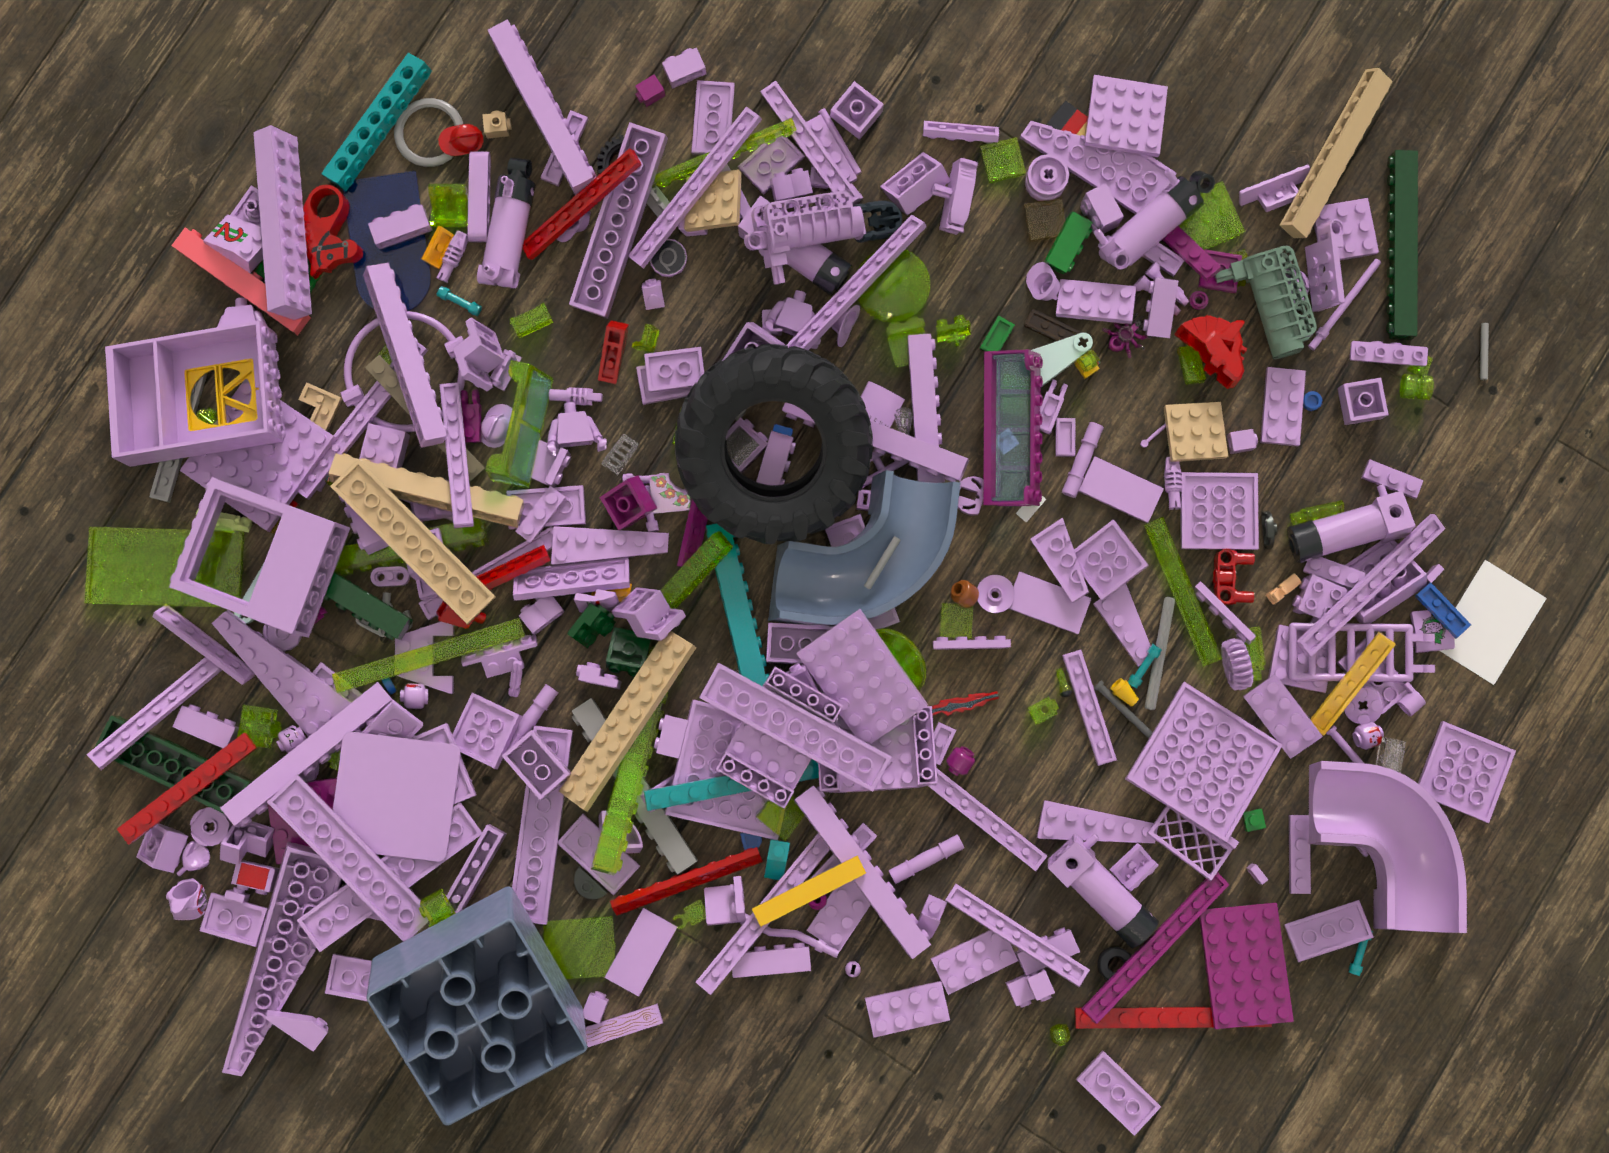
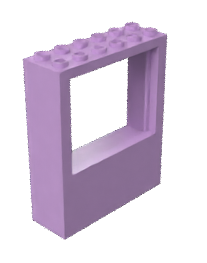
M211 477L206 485L205 495L199 503L197 516L192 521V529L185 540V547L178 558V565L175 573L171 576L169 587L290 634L309 638L350 528ZM226 497L281 517L249 602L195 582Z

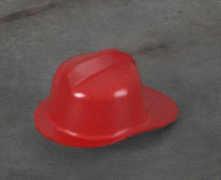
M461 124L446 128L440 133L438 139L441 150L450 156H461L470 154V152H477L484 142L481 131L471 124Z

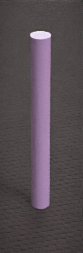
M821 109L819 114L823 117L853 172L858 176L862 171L826 109Z

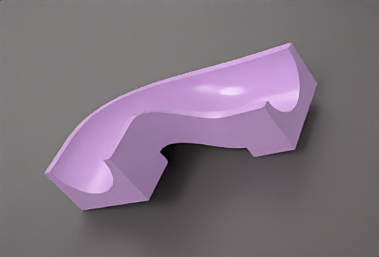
M1320 761L1309 765L1308 844L1356 846L1364 849L1371 856L1377 877V889H1374V929L1467 933V890L1464 861L1455 832L1435 799L1423 787L1406 775L1382 766Z

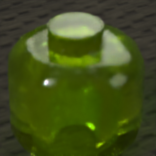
M1055 1024L1050 1028V1036L1053 1043L1062 1046L1070 1040V1031L1066 1024Z

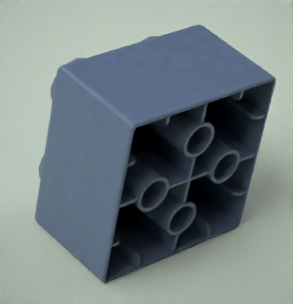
M504 887L372 959L366 999L444 1125H451L587 1050L583 1008L512 887Z

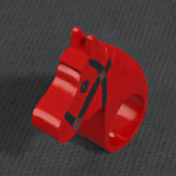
M321 185L312 190L303 207L307 257L311 263L310 275L314 279H318L323 272L332 273V270L340 264L356 263L363 256V249L355 241H342L336 237L349 214L350 207L347 198L336 187L331 185ZM328 195H337L339 197V206L336 212L329 217H321L320 219L317 214L319 202Z

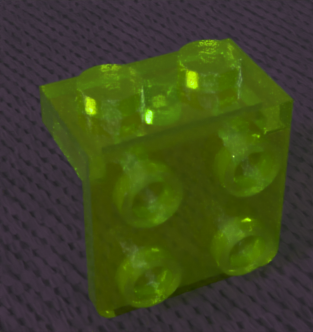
M429 184L428 192L432 206L431 227H468V193L466 185Z
M917 316L907 319V322L901 324L900 322H894L886 328L885 333L896 367L909 365L907 338L908 335L925 334L923 317L919 319Z

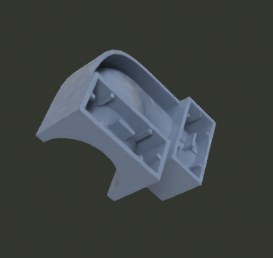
M885 470L872 477L868 514L871 517L864 530L854 539L837 547L793 541L777 545L768 621L785 624L836 626L859 609H861L867 619H870L895 608L909 599L932 577L948 552L955 530L960 482H920L893 475L894 471ZM894 536L899 538L901 541L871 590L866 588L864 584Z

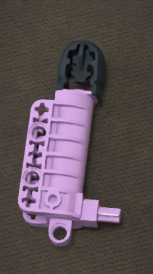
M846 191L775 201L767 205L755 207L752 210L751 218L754 232L745 236L744 244L749 250H759L760 254L764 256L765 268L771 267L774 284L785 283L782 265L788 264L786 251H790L793 248L854 238L859 243L889 238L902 225V214L897 205L890 201H874L853 205L852 198ZM841 196L846 200L843 203L837 201ZM829 202L828 206L821 205V203ZM815 203L816 206L809 208L808 204ZM794 207V211H787V209ZM781 208L782 212L774 213V209ZM757 213H764L762 220L761 217H757ZM863 213H872L871 217H868V224L875 228L874 231L866 232ZM751 236H755L756 247L750 243Z

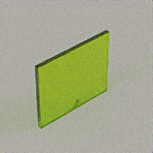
M613 916L548 921L547 925L543 924L544 943L565 979L606 976L616 958Z

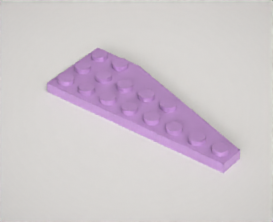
M1030 121L1020 136V139L1044 155L1050 154L1061 158L1068 166L1070 172L1094 188L1107 183L1115 201L1135 215L1170 184V181L1164 174L1170 168L1152 156L1084 146V135L1079 136L1072 134L1070 131H1061L1054 129L1052 126Z

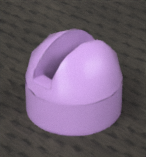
M856 961L848 962L845 966L846 974L850 977H857L861 972L859 963ZM852 964H853V965H856V968H855V970H854V975H853V974H850V973H851V969H852Z

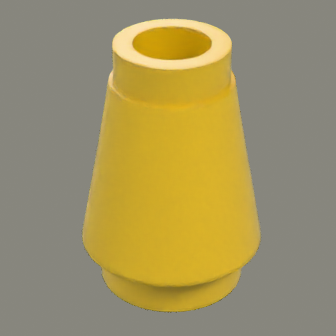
M1120 678L1110 688L1113 691L1112 694L1130 706H1133L1139 700L1127 680Z

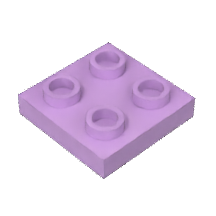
M251 185L230 216L255 224L261 228L258 189Z

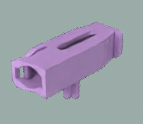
M960 158L952 165L951 181L947 187L936 183L933 184L931 188L932 195L945 198L939 230L955 235L964 233V224L969 216L975 186L977 162Z

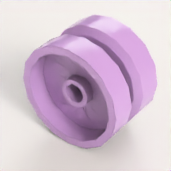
M1046 154L1039 156L1033 160L1028 168L1025 178L1027 192L1037 201H1054L1061 196L1068 183V166L1061 158L1055 155Z

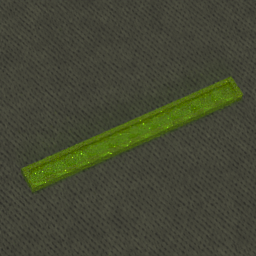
M517 618L332 674L336 691L340 693L526 636L521 619Z

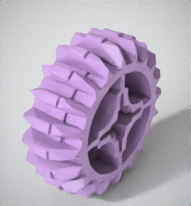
M1240 638L1224 641L1221 646V659L1230 687L1233 690H1243L1251 687L1253 683V670L1246 645Z

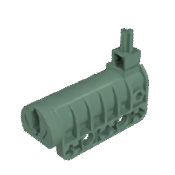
M1281 246L1249 256L1241 261L1231 263L1228 269L1222 270L1215 275L1214 278L1217 283L1233 279L1234 283L1246 280V284L1250 283L1273 359H1280L1300 353L1304 348L1303 342L1307 341L1316 331L1315 318L1294 250L1290 246ZM1296 310L1301 311L1303 315L1297 313Z

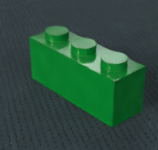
M1071 212L1064 222L1044 263H1047L1051 269L1062 275L1067 271L1070 272L1075 264L1073 261L1075 255H1079L1084 245H1082L1084 238L1087 239L1092 232L1090 227L1093 222L1075 212Z

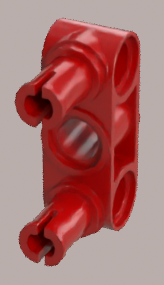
M1223 549L1216 553L1213 571L1214 595L1224 605H1233L1236 602H1254V592L1237 591L1235 589V566L1237 564L1254 565V554L1237 553V551ZM1222 553L1228 556V563H1224L1221 560ZM1222 591L1227 593V601H1223L1220 598Z

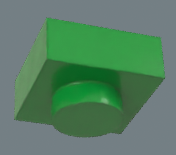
M1262 809L1243 813L1242 818L1246 832L1266 828Z

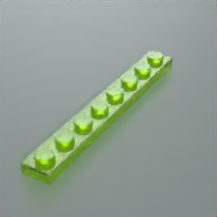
M790 118L749 135L731 159L739 157L742 152L747 150L749 152L758 149L759 145L764 143L771 144L776 141V138L781 136L788 137L792 135L793 131L797 130L793 119ZM710 152L657 173L654 179L657 187H666L674 180L686 179L689 177V174L695 172Z
M1161 517L1145 524L1144 527L1202 666L1204 667L1222 660L1164 518Z

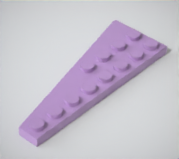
M229 610L221 614L212 623L308 737L353 702L341 695L340 691L326 684L325 680L311 673L310 669L295 658L285 654L277 648V645L270 643L262 637V634L248 627L243 620Z

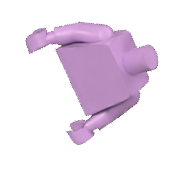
M796 290L793 299L787 297L783 301H778L769 312L762 329L770 333L772 329L782 328V332L796 336L815 316L812 306L804 303L806 293ZM819 339L811 348L817 349L818 345L821 342V339Z
M237 298L235 300V307H227L225 309L224 315L221 316L217 327L260 320L266 326L267 324L261 312L256 311L252 305H247V299Z
M575 402L564 403L565 413L558 414L557 419L551 422L546 450L547 455L557 456L556 448L592 445L593 441L597 443L598 452L606 450L607 441L605 438L603 439L592 418L587 416L585 411L576 412Z

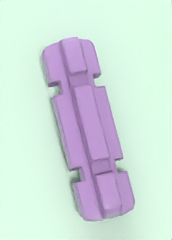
M514 660L512 663L509 696L518 697L520 693L524 664L522 661Z

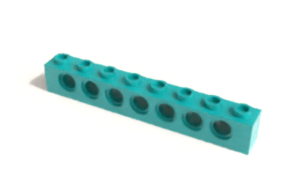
M407 53L321 173L329 182L344 191H347L353 184L355 178L364 169L370 157L374 155L378 146L396 124L400 115L407 109L408 104L429 78L432 70L424 61Z

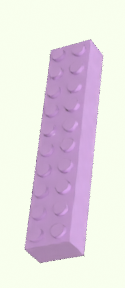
M507 19L488 29L489 35L576 196L596 178V174L592 166L589 165L584 151L581 150L578 140L572 134L566 118L563 117L559 105L555 102L549 87L546 86L545 80L541 72L538 71L532 56L529 55L528 49L524 41L521 40L515 25L511 26Z
M629 122L618 158L630 148L635 151L642 165L604 197L569 305L608 319L668 140L666 134Z
M270 125L254 132L267 311L296 320L312 314L297 137Z

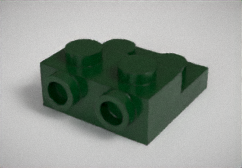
M590 603L567 634L588 649L596 641L598 634L605 637L612 631L616 623L613 620L615 617L600 604L596 607Z
M614 627L606 658V668H609V671L613 673H620V670L626 671L630 676L635 677L648 658L651 639L637 637L632 630Z

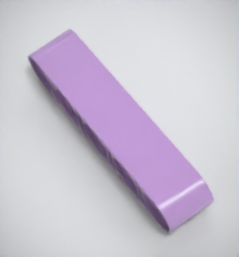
M470 152L469 242H487L490 222V152Z

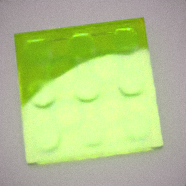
M1223 181L1216 183L1210 192L1201 193L1204 205L1179 225L1203 250L1245 233V229Z

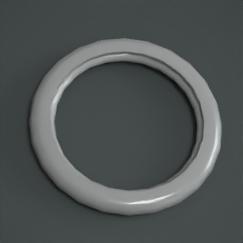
M424 98L409 104L407 109L400 115L394 127V140L401 155L408 161L419 166L435 167L446 163L454 156L443 153L437 157L425 158L414 154L407 147L403 137L405 122L413 112L425 107L443 110L451 117L454 126L463 124V120L451 104L440 99Z

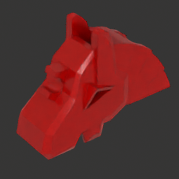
M1206 315L1205 317L1193 318L1180 325L1174 335L1198 352L1202 362L1205 363L1203 370L1211 376L1216 372V381L1227 389L1234 388L1241 380L1244 373L1242 362L1245 357H1242L1240 353L1244 354L1247 348L1242 345L1240 329L1245 321L1236 320L1230 323L1222 318Z

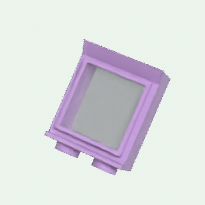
M740 417L728 430L726 445L732 462L743 473L766 449L768 444L766 441L768 439L761 432L756 433L752 429L754 425L749 420H743Z

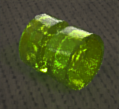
M1403 374L1400 381V397L1411 399L1416 396L1418 400H1430L1434 388L1433 377L1431 375H1419L1417 378L1413 374Z

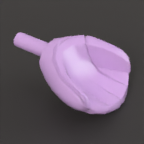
M191 841L187 844L182 853L183 867L177 872L178 876H181L186 870L195 871L209 865L210 854L206 846L200 845L196 841Z

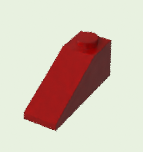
M611 320L606 326L598 375L599 381L617 383L629 324Z

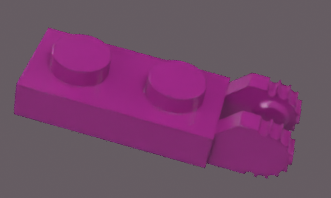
M473 389V404H468L467 390L461 391L465 443H482L481 405L478 389Z

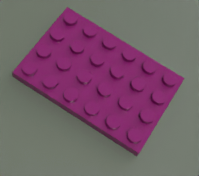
M1277 903L1206 909L1199 916L1214 1029L1294 1022Z

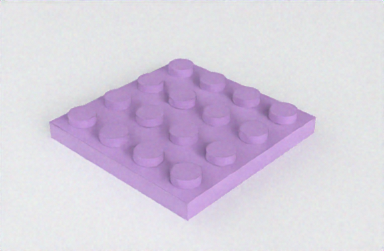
M1094 75L1084 146L1159 157L1168 86Z
M1181 472V549L1258 550V473Z
M1441 721L1418 784L1437 803L1489 823L1516 751Z

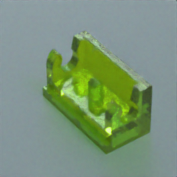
M544 303L515 318H510L519 339L553 323Z

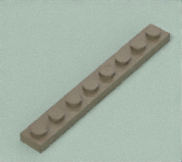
M378 355L365 368L410 416L396 372ZM444 440L443 443L437 444V446L446 454V443ZM466 448L469 480L472 481L485 468Z

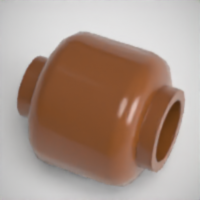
M960 580L951 588V599L961 607L969 608L979 598L978 588L969 581Z

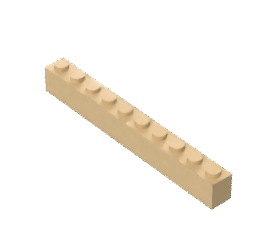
M1380 68L1366 69L1280 223V226L1293 238H1307L1314 223L1319 218L1324 205L1328 202L1331 192L1336 187L1341 174L1345 171L1347 163L1353 156L1358 143L1362 140L1363 134L1370 125L1374 114L1379 109L1380 103L1388 93L1393 81Z
M336 453L328 473L330 482L334 483L358 459L348 454L341 455ZM365 458L359 459L398 499L452 512L450 484L444 478L430 477L422 472H409L405 468H393L385 463H373ZM478 486L470 487L473 517L518 528L524 509L523 499L515 495H503L498 491H486Z

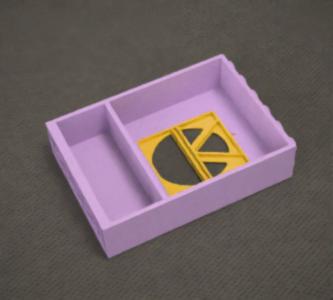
M260 320L106 346L112 458L131 467L283 442L285 430L281 420L283 409L280 405L282 392L278 382L280 372L277 368L279 355L275 344L277 343L276 333ZM223 368H231L240 372V375L224 386ZM212 370L215 372L218 425L201 421L191 407L193 387L203 375ZM245 379H248L251 386V400L248 405L225 396ZM225 404L243 411V414L236 420L227 423Z

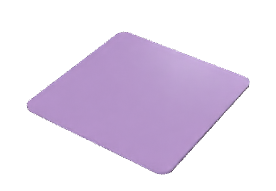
M347 732L342 740L333 811L375 854L437 862L443 861L447 856L460 748L455 744Z

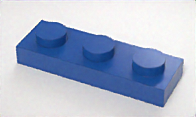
M1431 582L1415 595L1455 639L1471 626L1468 620Z

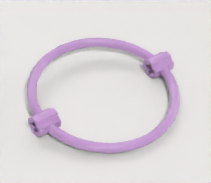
M407 311V319L427 323L440 331L449 341L444 345L451 359L456 357L453 348L464 341L462 336L455 338L442 323L432 317ZM378 318L368 323L358 332L347 351L344 363V380L347 390L340 393L348 408L353 405L357 407L365 397L358 384L353 386L352 362L357 347L364 337L380 325ZM458 365L457 382H459L461 396V391L464 388L465 380L461 377L459 373L460 368ZM376 416L372 420V423L375 425L404 432L415 431L413 424H394Z

